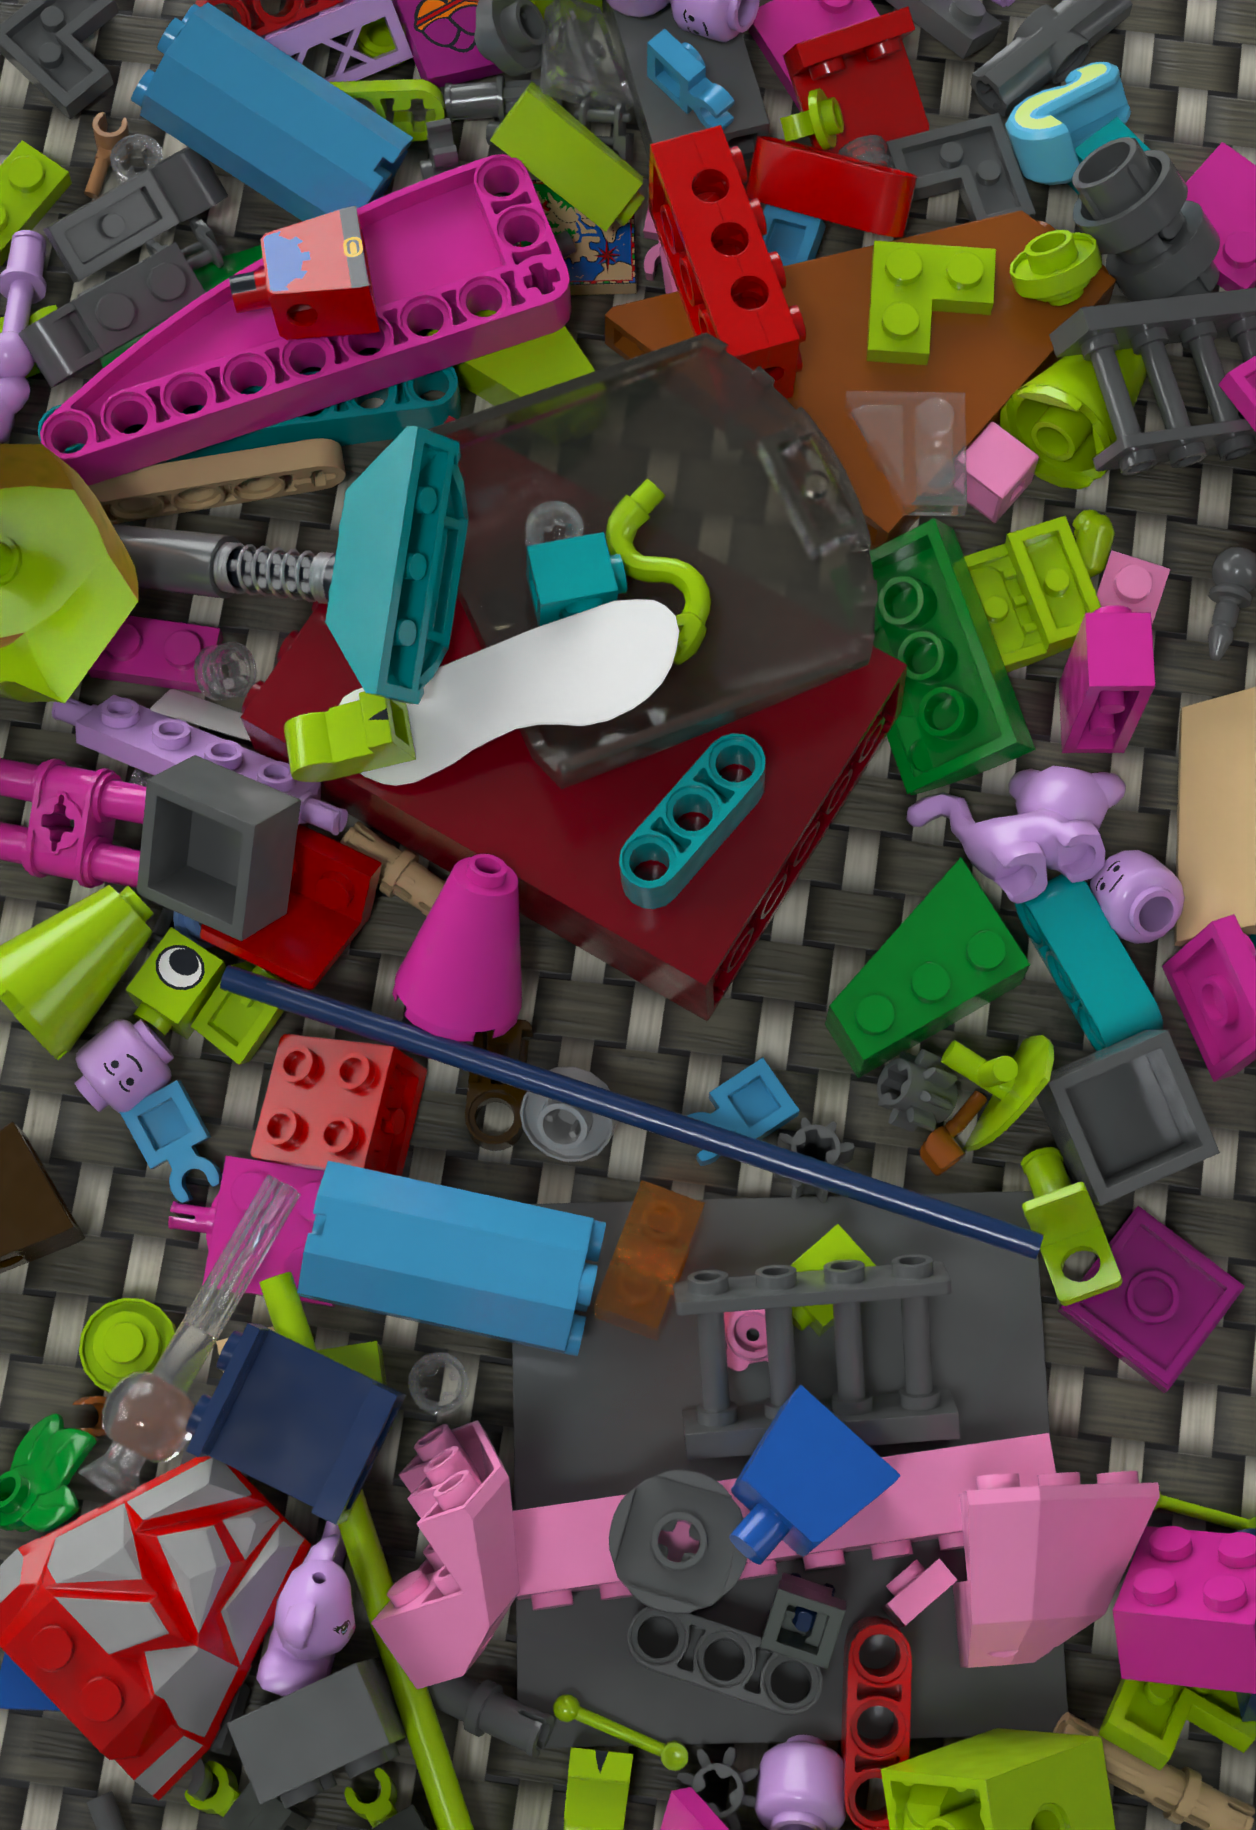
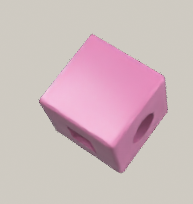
M990 422L954 463L948 488L989 520L996 523L1032 482L1039 456L995 422Z

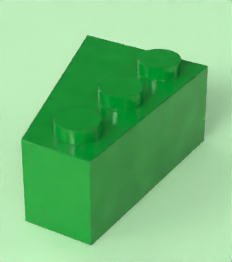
M961 857L829 1005L825 1026L858 1078L900 1055L902 1051H907L1021 985L1030 966L1029 961Z

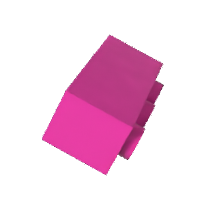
M1112 605L1098 608L1093 613H1085L1059 681L1062 753L1125 752L1155 688L1151 612H1132L1126 606Z

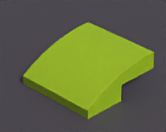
M1066 515L1008 533L1005 544L964 556L1007 673L1073 647L1085 613H1093L1098 608H1101Z

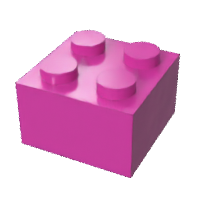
M1146 1526L1112 1610L1121 1678L1256 1694V1536L1245 1532L1228 1534L1186 1530L1178 1526Z

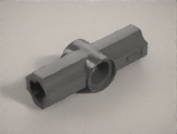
M1063 0L1054 8L1048 4L1040 6L1020 25L1010 44L972 73L970 85L978 97V102L990 114L999 112L1000 115L1005 117L1012 112L1016 105L1033 95L1047 82L1051 81L1054 84L1062 83L1071 71L1080 67L1095 43L1130 16L1132 2L1130 0Z

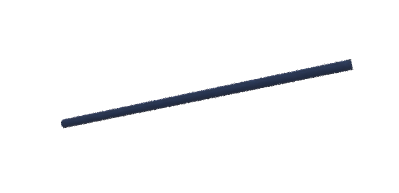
M232 965L226 967L221 979V990L1036 1260L1044 1234L477 1046L434 1036L419 1027Z

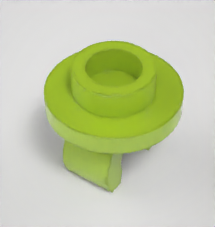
M821 88L811 90L808 95L809 110L780 118L785 140L788 142L815 134L823 150L834 148L836 146V134L843 133L844 130L840 106L835 97L827 99Z

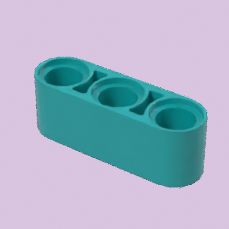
M732 733L721 736L713 742L625 842L620 851L619 858L621 883L625 895L633 904L641 908L656 909L666 906L675 899L759 802L765 788V755L762 747L755 739L745 734ZM741 764L749 768L752 775L741 782H729L723 779L719 772L728 765ZM689 812H700L710 820L706 827L698 831H686L680 828L676 822L683 814ZM648 860L659 861L668 868L661 878L653 881L642 880L633 873L636 866Z
M1061 874L1049 880L1045 891L1037 897L1019 904L1014 902L1016 912L1027 935L1096 1052L1145 1030L1163 1029L1162 1015L1153 995L1116 932L1110 926L1099 903L1085 881L1072 883Z

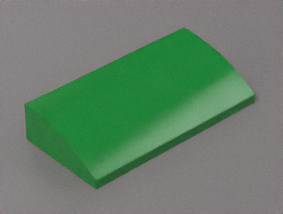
M933 518L828 572L850 634L907 664L901 713L887 734V739L907 794L916 795L955 783L1036 750L952 527Z

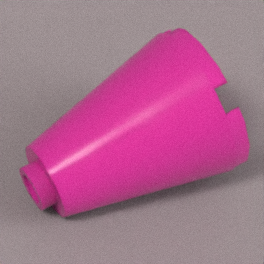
M476 854L472 857L464 858L454 865L395 976L392 994L395 1002L400 998L406 1006L404 1016L413 1025L434 1036L467 1042L474 1041L475 1032L494 1030L493 1038L504 1035L517 1023L522 1007L518 877L502 859L494 855Z

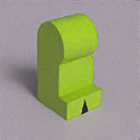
M364 691L359 693L360 700L329 708V711L308 713L291 718L285 722L283 727L292 778L301 782H322L416 760L407 705L403 702L368 694Z
M571 1747L564 1811V1830H624L633 1754Z

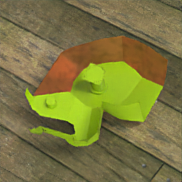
M0 444V697L27 703L50 701L66 703L138 603V580L135 566L97 497L74 469L43 444Z

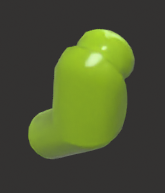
M1088 509L1076 516L1072 526L1075 528L1074 536L1076 537L1078 549L1089 577L1092 578L1103 572L1106 567L1115 531L1109 517L1100 514L1096 510Z

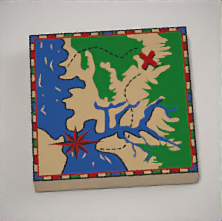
M531 180L554 236L566 230L575 244L576 252L563 258L570 278V294H637L635 214L624 226L615 220L605 232L542 181ZM527 241L517 242V247H526L533 243Z

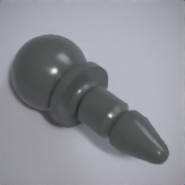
M1231 547L1222 551L1216 557L1212 566V578L1215 586L1210 588L1208 597L1216 602L1212 618L1213 626L1208 634L1210 658L1213 661L1222 659L1231 645L1234 637L1233 629L1236 628L1240 608H1247L1252 603L1253 597L1249 592L1256 587V554L1244 547Z

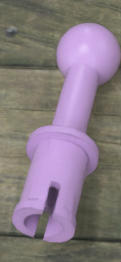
M21 230L14 233L7 268L0 274V293L7 298L2 333H0V377L2 378L25 377L32 370L35 363L26 344L18 335L28 327L31 305L41 301L45 297L47 289L46 281L42 277L47 249L46 240L41 234L31 230Z

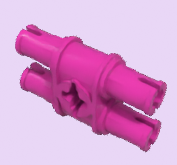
M0 758V796L32 802L28 827L0 822V860L22 864L24 869L34 877L43 878L51 875L78 881L79 885L91 889L102 885L104 882L137 888L140 850L113 845L112 841L116 819L143 824L147 786L123 782L115 771L107 768L92 771L67 766L64 761L55 758L44 761L40 765ZM71 819L74 820V827H70Z

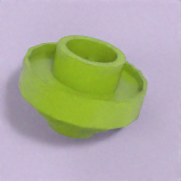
M1054 230L1035 237L1026 245L1025 250L1018 254L1010 264V275L1015 290L1021 297L1048 302L1052 306H1061L1077 300L1083 294V289L1102 267V257L1096 239L1090 234L1071 233L1068 230Z
M121 1298L106 1303L90 1316L81 1332L79 1355L84 1372L97 1387L116 1397L138 1398L155 1392L169 1380L178 1363L180 1341L175 1325L160 1307L144 1299Z

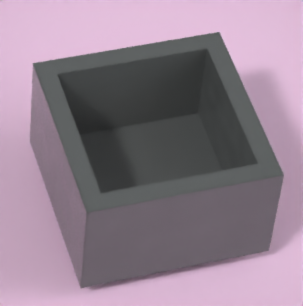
M197 755L147 779L136 894L243 941L287 914L301 800Z
M1145 1030L1052 1071L1050 1081L1036 1097L1055 1143L1061 1152L1072 1183L1084 1182L1094 1205L1101 1206L1220 1153L1168 1030Z
M381 1657L352 1664L227 1723L259 1805L280 1796L285 1809L338 1785L332 1772L344 1766L349 1779L400 1756L395 1742L407 1737Z

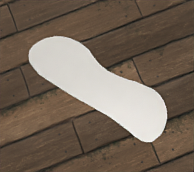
M655 600L612 601L531 629L441 666L437 669L434 677L424 686V695L418 705L405 703L408 710L416 760L360 774L387 785L398 786L415 783L456 763L469 752L515 729L535 725L587 726L616 718L648 699L666 678L672 667L678 645L679 628L676 616L665 605ZM360 688L346 695L339 705L360 700L359 693L364 692V689Z

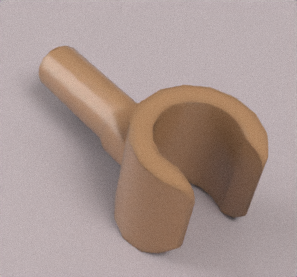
M105 112L98 113L92 122L97 153L84 194L93 199L99 197L113 159L126 155L131 147L127 119L124 117L121 127L117 131L109 133L107 132L108 124Z

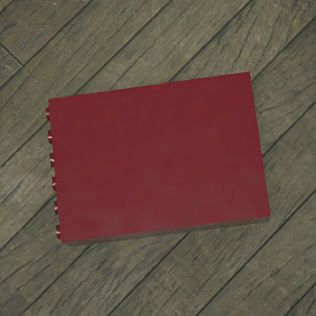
M448 416L437 434L456 440L460 444L461 459L458 462V467L464 480L469 522L449 649L439 667L537 628L538 623L526 576L527 546L604 532L606 538L608 518L616 507L451 416ZM645 523L638 529L633 541L636 551L644 556L676 558L691 564L703 575L709 587L711 597L710 613L705 624L707 628L706 635L697 653L681 665L673 663L663 683L648 699L634 709L606 722L587 726L535 725L515 729L469 752L456 763L415 783L398 786L387 785L366 778L360 773L322 781L321 798L338 808L346 809L351 816L450 873L458 861L476 854H490L502 859L518 877L519 913L708 1022L899 717L902 709L907 664ZM626 575L627 592L618 594L617 601L635 599L655 600L665 605L675 616L683 612L685 606L683 593L673 584L639 581ZM317 601L313 602V613L300 631L293 630L283 641L277 655L278 664L265 682L262 680L256 682L244 699L242 705L243 714L240 718L256 753L289 764L283 727L285 722L299 715L329 711V708L339 706L343 697L354 690L363 688L325 623L328 604ZM732 733L745 734L755 739L762 747L765 755V788L759 802L675 899L666 906L656 909L641 908L633 904L625 895L621 883L619 858L620 851L625 842L713 742L721 736ZM731 764L720 770L719 775L729 782H741L749 778L752 772L741 764ZM689 812L678 818L676 823L686 831H698L706 827L710 820L700 812ZM648 860L636 866L633 873L642 880L653 881L661 878L668 868L659 861Z

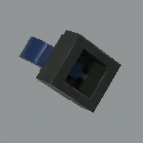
M783 1573L766 1622L760 1647L828 1669L846 1612L847 1601L834 1597L835 1588L831 1584L826 1583L823 1586L802 1579L798 1573H792L791 1575Z

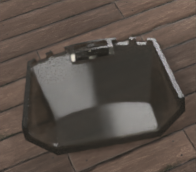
M708 333L427 429L456 440L460 444L461 459L458 462V467L464 480L469 522L457 596L482 650L538 627L526 576L527 546L604 532L606 538L608 518L614 508L626 494L631 496L647 478L666 497L648 514L650 519L638 529L633 541L636 551L644 556L676 558L691 564L703 575L709 587L711 607L705 624L707 628L706 635L696 654L681 665L673 663L663 683L648 699L634 709L606 722L587 726L535 725L519 728L532 759L560 789L624 766L775 705L869 664L875 637V607L878 601L877 580H874L869 552L871 547L870 534L860 502L846 470L830 443L809 414L802 407L795 409L773 387L775 380L760 366L753 371L740 360L727 353L728 344ZM626 575L627 592L618 594L617 601L635 599L655 600L665 605L675 616L683 612L685 606L683 593L673 584L639 581Z

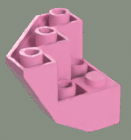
M478 1420L452 1430L447 1424H443L426 1433L414 1445V1449L418 1454L399 1474L411 1493L407 1499L421 1518L417 1526L429 1542L423 1551L427 1559L417 1570L399 1579L388 1590L387 1596L390 1601L371 1624L416 1689L464 1676L485 1650L520 1591L509 1476L486 1431Z
M1138 1471L1096 1474L1097 1484H1081L1080 1472L1037 1475L1038 1486L1020 1487L1019 1473L977 1476V1490H967L959 1494L967 1581L953 1584L960 1667L973 1668L1034 1663L1049 1653L1054 1647H1058L1105 1615L1160 1497L1158 1482L1139 1483Z

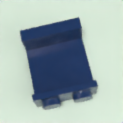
M248 1323L243 1334L235 1330L230 1335L221 1351L216 1367L224 1371L213 1396L203 1394L189 1417L186 1432L192 1434L193 1437L186 1452L197 1457L211 1456L312 1506V1514L335 1525L346 1522L406 1395L261 1324Z

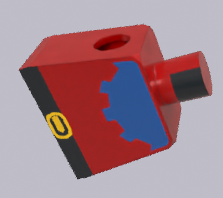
M356 206L346 207L265 233L260 239L264 269L229 276L232 298L237 314L271 307L279 336L286 340L380 332L368 254Z

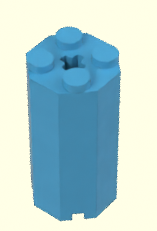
M208 2L202 7L193 4L182 21L178 18H174L157 46V50L162 52L164 56L156 72L149 69L137 84L131 97L132 102L142 107L140 116L301 221L346 207L356 206V208H359L383 197L408 151L406 149L413 140V137Z
M327 1162L314 1205L313 1214H316L312 1232L307 1235L297 1291L301 1297L578 1356L586 1316L574 1314V1311L586 1312L587 1307L590 1305L598 1265L585 1263V1260L598 1262L606 1222L593 1220L594 1218L337 1162Z

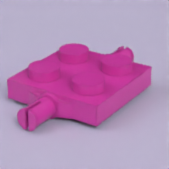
M226 1156L220 1191L212 1202L211 1208L173 1201L170 1212L177 1215L195 1217V1219L169 1216V1229L206 1233L209 1251L202 1286L263 1296L259 1282L279 1274L292 1272L298 1290L307 1235L312 1232L316 1214H313L314 1205L325 1171ZM299 1295L302 1303L328 1307L336 1306V1304L308 1299Z

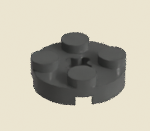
M670 1470L644 1480L623 1497L611 1522L609 1551L617 1578L635 1599L660 1612L687 1614L713 1606L735 1586L747 1562V1558L732 1544L729 1535L744 1519L740 1507L723 1485L698 1472ZM677 1522H685L690 1525L689 1537L699 1541L698 1552L696 1554L684 1553L681 1562H673L667 1559L668 1548L658 1543L661 1531L673 1532Z

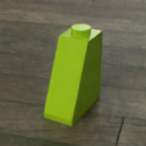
M532 81L496 128L490 139L491 142L511 158L520 160L530 173L605 232L615 220L624 226L645 199L638 192V189L643 184V176Z
M482 310L475 313L474 315L479 317H488L497 312L492 310ZM565 325L554 333L452 366L455 369L458 383L556 444L571 435L581 437L590 433L598 427L603 417L608 415L607 387ZM432 330L431 332L427 333V336H431L437 333L438 330Z

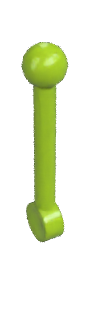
M1161 1493L1154 1510L1161 1508L1236 1530L1256 1528V1516L1246 1519L1164 1496Z
M561 1695L553 1704L554 1715L560 1721L570 1722L575 1719L661 1757L664 1767L669 1770H681L688 1762L687 1748L680 1741L674 1740L664 1744L580 1707L577 1698L573 1695Z

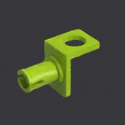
M1044 1147L1026 1155L1021 1162V1166L1028 1178L1034 1199L1024 1202L1022 1209L1031 1230L1044 1234L1040 1250L1060 1304L1068 1306L1121 1286L1123 1282L1085 1183L1071 1184L1063 1165V1157L1057 1148ZM1079 1251L1092 1252L1100 1259L1099 1271L1088 1281H1071L1064 1275L1063 1271L1065 1261L1069 1256Z

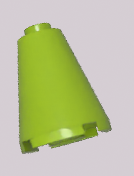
M1132 348L1117 350L1115 354L1134 408L1147 371L1142 356L1134 354ZM1082 354L1065 356L1017 389L1001 409L1000 427L1038 454L1039 459L1034 475L1061 488L1083 489L1089 487L1093 480L1101 478L1108 471H1096L1092 459L1116 442L1117 438L1092 362L1084 360Z
M107 885L1 944L0 1000L55 1059L59 1060L67 1052L69 1053L152 935L153 931L145 922L154 913L129 886H126L118 894L110 885Z

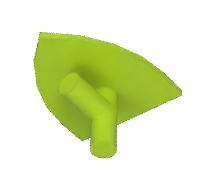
M1038 1035L1026 1038L1022 1041L1013 1058L1010 1056H1000L989 1061L956 1040L952 1041L947 1047L941 1062L992 1094L963 1149L968 1152L977 1150L994 1141L1020 1117L1048 1084L1054 1062V1045L1047 1037Z

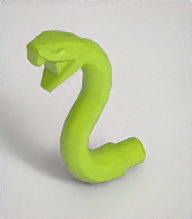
M647 478L631 496L627 494L624 496L608 518L606 530L607 547L610 555H621L625 575L639 581L670 583L683 593L685 606L683 612L676 615L679 638L673 661L674 664L681 665L697 653L706 635L707 628L705 624L711 607L710 591L703 575L691 564L676 558L644 556L636 551L633 541L638 529L650 519L648 514L666 497Z

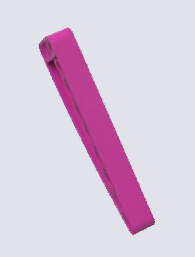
M492 155L437 174L357 208L368 254L380 332L286 340L279 336L271 307L237 314L228 278L147 333L67 399L43 423L40 431L41 444L74 469L87 486L558 331L569 321L571 315L570 278L567 266L526 167L520 160L511 158L509 155ZM500 192L512 193L504 197L493 196ZM522 241L533 243L526 247L513 246V244ZM263 258L234 275L263 270ZM482 310H492L497 312L488 317H479L474 315L475 313ZM423 329L438 330L437 333L431 336L416 335ZM373 347L380 349L379 352L373 355L364 356L358 354L365 348ZM308 367L322 368L315 374H299ZM250 386L263 387L255 394H241L244 389ZM193 405L204 406L200 411L193 414L182 413L184 409ZM131 425H145L136 433H122ZM73 444H85L81 450L75 453H63L67 447Z

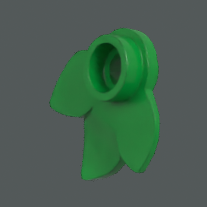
M57 1413L47 1416L35 1424L17 1447L10 1471L0 1476V1529L6 1531L16 1530L19 1532L33 1529L39 1533L47 1532L71 1518L78 1511L79 1506L77 1498L68 1487V1484L97 1443V1439L88 1432L79 1429H64L63 1417Z

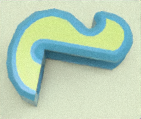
M1095 62L1079 67L1069 73L1065 79L1066 85L1040 91L1027 97L1014 107L1005 123V127L1018 166L1025 178L1045 185L1071 182L1073 174L1079 165L1075 148L1115 117H1118L1126 124L1131 110L1121 82L1120 71L1116 65L1109 62Z

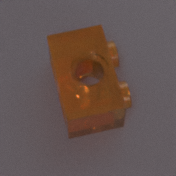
M641 1181L594 1304L595 1318L658 1341L674 1298L673 1284L681 1280L703 1221L705 1203L652 1183Z

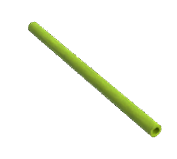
M292 1272L279 1274L259 1282L275 1332L318 1352L299 1294L297 1293L298 1290ZM362 1489L347 1521L338 1524L432 1816L437 1830H474L428 1687L415 1688L371 1624L390 1601L387 1592L394 1583Z

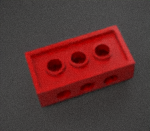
M718 125L650 144L649 212L722 416L726 417L793 397L796 373L803 370L799 343L806 341V329L798 306L792 305L788 307L782 289L786 288V275L781 258L777 251L768 253L762 236L767 234V227L761 204L757 198L749 200L743 184L747 183V171L741 150L738 146L729 148L722 126Z

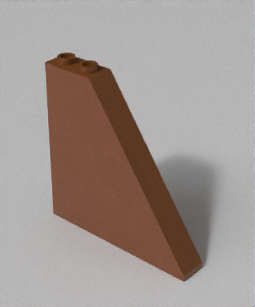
M1022 210L889 241L996 249L994 303L991 315L932 311L927 365L866 361L872 252L874 245L783 266L786 275V288L782 289L788 307L792 305L798 306L806 329V341L799 343L803 370L796 373L792 398L730 415L729 417L732 421L738 423L732 432L739 427V430L746 429L753 434L756 440L759 441L743 443L742 450L873 550L906 533L949 485L953 465L990 422H995L1000 426V412L1010 399L1009 397L1017 389L1063 358H1056L1049 334L1080 308L1109 304L1116 279L1109 275L1108 270L1102 264L1097 274L1091 278L1089 284L1083 289V294L1069 304L1052 306L1048 302L1021 297L1015 290L1010 275V264L1018 254L1025 250L1026 245L1032 239L1055 230L1048 223L1036 221ZM676 291L613 306L605 314V344L726 437L724 418L679 292Z

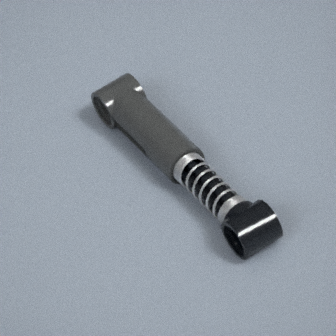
M112 524L135 566L138 588L215 598H230L234 594L246 592L249 595L261 594L264 597L275 595L279 599L290 597L293 600L305 599L308 602L317 601L328 604L336 553L320 552L315 556L309 550L304 551L300 555L296 549H290L286 553L281 547L271 551L267 546H261L259 549H256L252 544L244 546L234 536Z

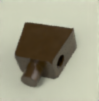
M14 1122L0 1130V1274L77 1244L85 1239L84 1234L28 1137Z

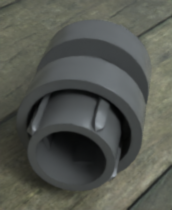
M1129 137L1107 142L1090 153L1078 165L1072 177V183L1079 192V198L1073 209V219L1082 233L1090 234L1096 239L1100 254H1108L1106 268L1110 275L1116 279V284L1127 300L1134 302L1210 293L1219 280V270L1213 260L1220 247V237L1201 206L1196 202L1186 200L1188 187L1169 156L1160 150L1143 151L1135 138Z

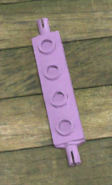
M112 695L99 705L93 704L90 706L70 697L66 703H53L52 717L75 726L77 744L154 776L197 755L300 799L298 824L309 823L329 831L333 835H338L346 826L348 819L347 810L320 800L321 782H301L293 779L288 763L276 761L244 748L234 741L222 739L190 726L185 721L154 712L131 699L122 698L117 695Z

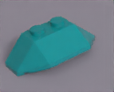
M407 426L346 489L325 620L365 693L416 705L420 703L424 695V686L434 677L449 649L469 522L465 485L458 467V462L461 459L459 442L419 426Z

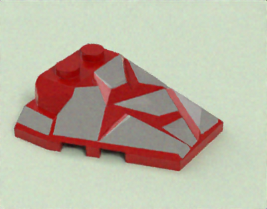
M211 1456L195 1457L142 1484L129 1493L99 1508H95L76 1520L17 1548L0 1565V1647L109 1760H115L136 1783L159 1801L212 1748L222 1728L220 1724L238 1688L243 1686L252 1668L251 1663L269 1627L274 1624L277 1600L291 1572L304 1562L313 1545L239 1470Z

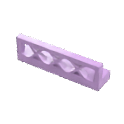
M344 0L337 5L261 36V38L287 55L292 56L296 54L295 60L301 64L308 49L321 43L341 51L342 53L333 75L323 78L328 82L357 81L413 57L392 0ZM384 17L396 49L374 58L354 50L353 48L362 26ZM350 31L345 45L332 40ZM350 56L363 61L345 69Z

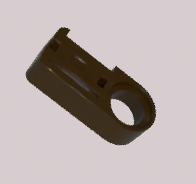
M517 1019V1023L504 1035L493 1038L494 1030L475 1032L474 1041H472L473 1046L527 1063L529 1041L523 1038H533L532 1026L528 1021ZM469 1072L465 1122L472 1140L478 1146L490 1151H501L513 1146L520 1139L524 1131L520 1109L527 1091ZM493 1102L507 1105L514 1114L511 1128L499 1136H490L483 1133L476 1124V1118L481 1108Z

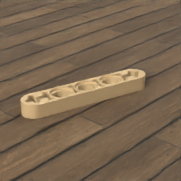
M319 438L155 464L88 487L97 497L110 522L118 524L324 490L340 484L345 479L346 472L340 444L332 439Z

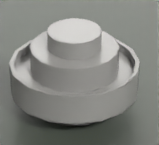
M555 1067L549 1070L610 1091L608 1086L593 1073L580 1068ZM528 1091L524 1095L520 1109L522 1127L531 1143L547 1156L564 1162L584 1161L598 1155L609 1143L617 1124L616 1120Z

